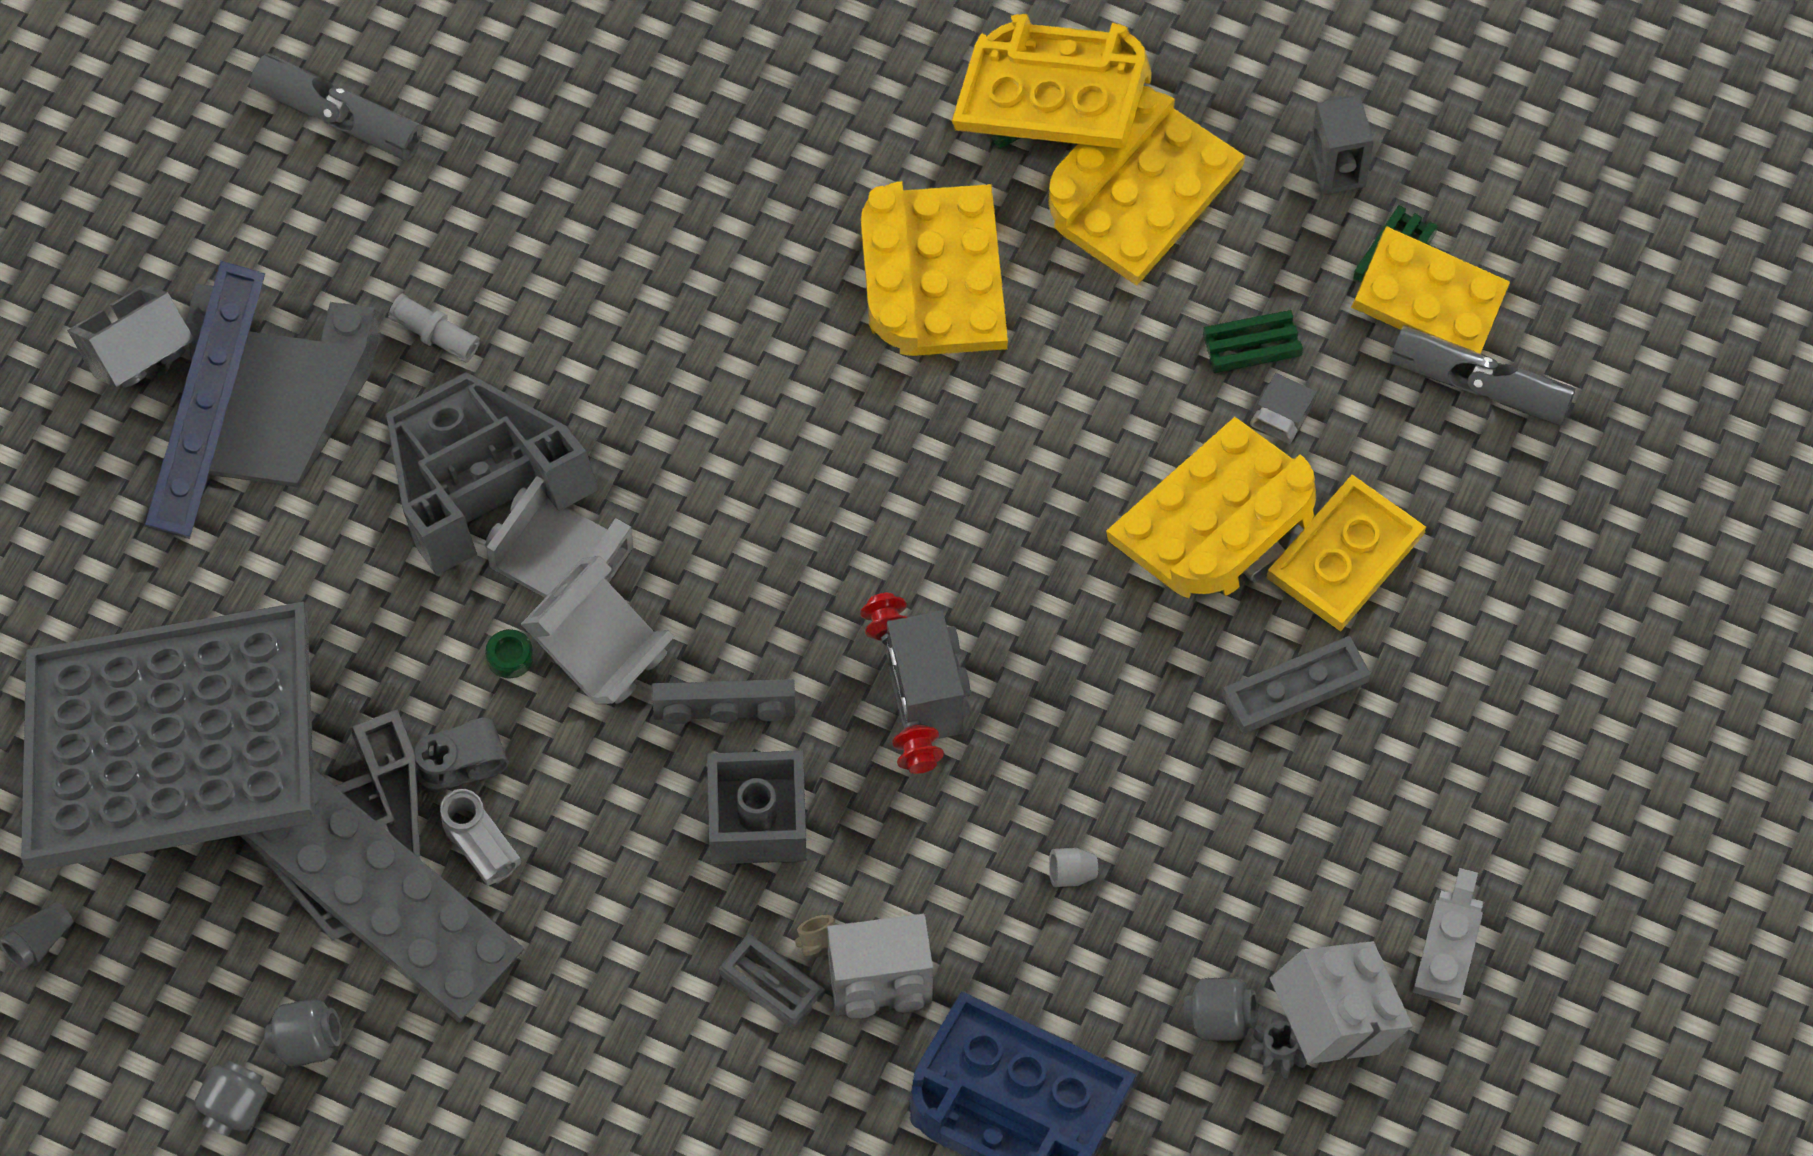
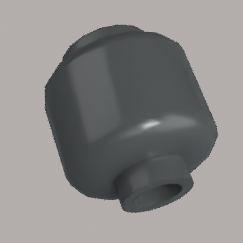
M1203 978L1196 984L1193 995L1185 996L1186 1024H1193L1197 1036L1204 1041H1239L1247 1035L1249 1028H1255L1257 1024L1258 1004L1255 990L1248 989L1246 983L1240 978Z
M308 999L280 1005L273 1013L271 1024L265 1027V1040L268 1050L271 1053H277L279 1059L290 1067L326 1061L332 1056L334 1048L339 1046L341 1042V1025L336 1011L333 1008H328L324 1002L318 999Z
M230 1060L227 1061L225 1066H213L209 1070L194 1101L196 1109L206 1115L202 1125L227 1137L232 1128L238 1131L250 1130L268 1095L267 1089L261 1084L263 1076Z

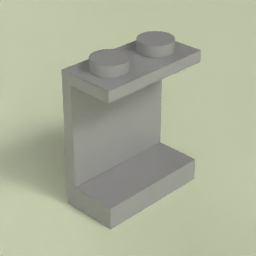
M538 476L535 477L528 489L523 487L518 491L511 504V513L503 524L497 523L492 528L485 543L491 569L544 598L582 558L601 556L612 568L605 577L610 582L633 549L631 526L615 518L610 527L606 529L567 507L558 511L546 496L544 479Z
M601 556L582 558L521 625L595 704L614 702L618 704L635 690L637 684L634 680L645 669L646 671L651 670L664 659L667 654L664 648L675 636L669 630L653 631L605 579L612 568Z

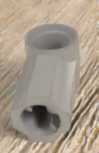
M457 789L448 793L443 798L440 805L443 831L446 837L459 847L485 884L489 886L494 883H500L509 877L521 864V858L486 813L480 797L473 791ZM460 811H469L475 815L466 824H458L451 820L452 816Z

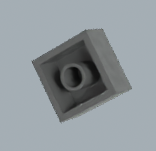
M803 750L707 754L711 864L807 861Z

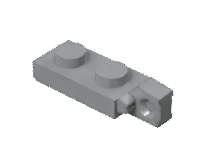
M1459 868L1453 893L1441 890L1439 900H1436L1413 993L1460 1005L1483 912H1481L1483 901L1472 898L1478 876L1477 872Z

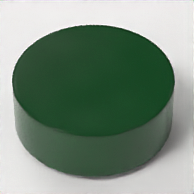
M506 629L495 633L487 642L485 650L487 664L490 670L497 676L507 679L517 678L530 669L533 663V649L531 641L524 633L518 630Z

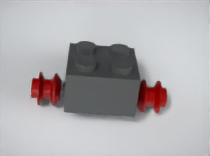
M880 593L872 596L868 603L862 607L860 613L862 618L872 621L865 629L866 636L882 641L884 645H887V664L903 725V730L892 741L894 748L904 750V753L897 759V764L902 769H908L910 773L921 774L933 770L937 766V762L944 756L943 749L932 746L933 742L940 738L963 734V717L970 715L967 697L971 696L969 678L966 668L959 669L957 654L960 653V645L955 626L947 627L943 610L906 617L900 615L907 607L905 599L895 597L892 593Z

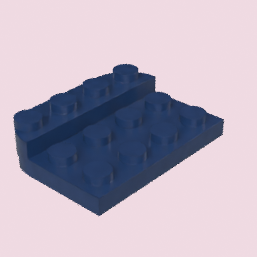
M961 991L915 1070L909 1099L910 1121L915 1128L921 1130L931 1140L963 1156H1095L1134 1086L1136 1074Z

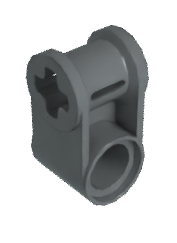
M489 718L474 719L461 726L429 734L420 739L414 750L416 781L426 791L442 792L475 780L489 779L503 772L509 764L494 722ZM433 746V751L429 752V747ZM440 774H443L442 780H439Z

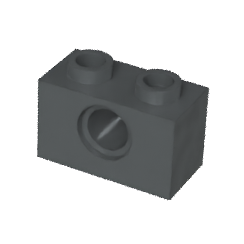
M1360 95L1347 98L1335 96L1324 102L1316 103L1309 151L1322 195L1366 187L1374 139Z

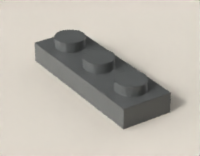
M1347 636L1223 687L1222 696L1241 733L1245 734L1364 685L1370 681L1371 673L1351 636Z
M794 679L652 683L654 720H664L670 724H684L691 719H711L719 723H729L738 718L758 717L764 721H779L786 716H796Z

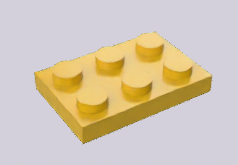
M1386 226L1351 308L1400 330L1405 325L1481 354L1510 281Z
M1352 474L1316 514L1309 525L1302 530L1268 569L1267 579L1336 629L1342 631L1424 536L1426 526Z

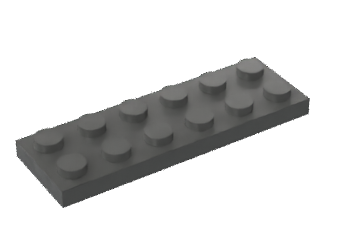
M313 768L315 822L240 836L460 1023L521 955L524 947Z

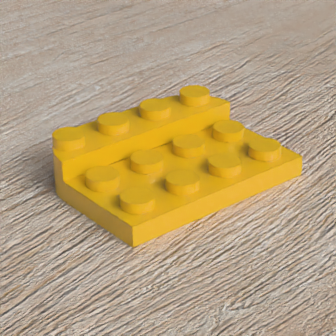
M1028 14L1011 15L1012 22L998 27L988 36L983 33L979 36L952 118L956 131L1126 148L1144 83L1150 84L1151 68L1145 49L1137 38L1129 34L1126 26L1112 23L1109 32L1033 25L1029 20Z
M1143 86L1126 148L1077 144L1054 170L1050 180L1048 200L1049 209L1054 219V227L1065 238L1136 286L1244 166L1245 155L1174 109L1175 99L1173 97L1156 92L1148 86Z
M900 181L873 188L869 193L861 215V241L868 301V320L872 333H877L888 344L900 348V354L909 356L1008 349L992 185L903 190V182Z
M1234 417L1107 529V538L1120 551L1183 597L1190 598L1191 593L1210 594L1222 590L1224 596H1227L1240 587L1238 576L1296 524L1305 529L1314 517L1313 508L1316 502L1314 471L1302 455H1298L1295 459L1291 458L1245 423Z

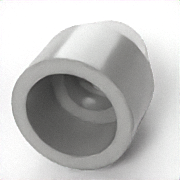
M1078 848L1052 849L1049 856V873L1052 886H1079L1097 878L1098 860L1096 854Z

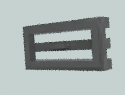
M748 934L719 967V975L794 1031L801 1024L800 1020L804 1015L807 1016L812 1011L814 1003L816 1001L819 1002L825 995L823 987L751 934ZM750 951L806 992L807 995L801 998L744 955ZM738 965L748 974L753 976L755 979H757L771 991H773L786 1002H788L790 1005H792L795 1009L793 1011L790 1010L788 1007H786L772 995L767 993L765 990H763L761 987H759L745 975L740 973L734 967Z

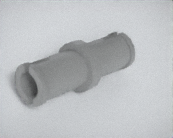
M403 293L396 298L389 310L388 319L396 321L420 335L421 342L428 346L436 344L465 363L473 357L479 346L480 337L472 335L449 322L448 315L439 310L432 312L409 299Z

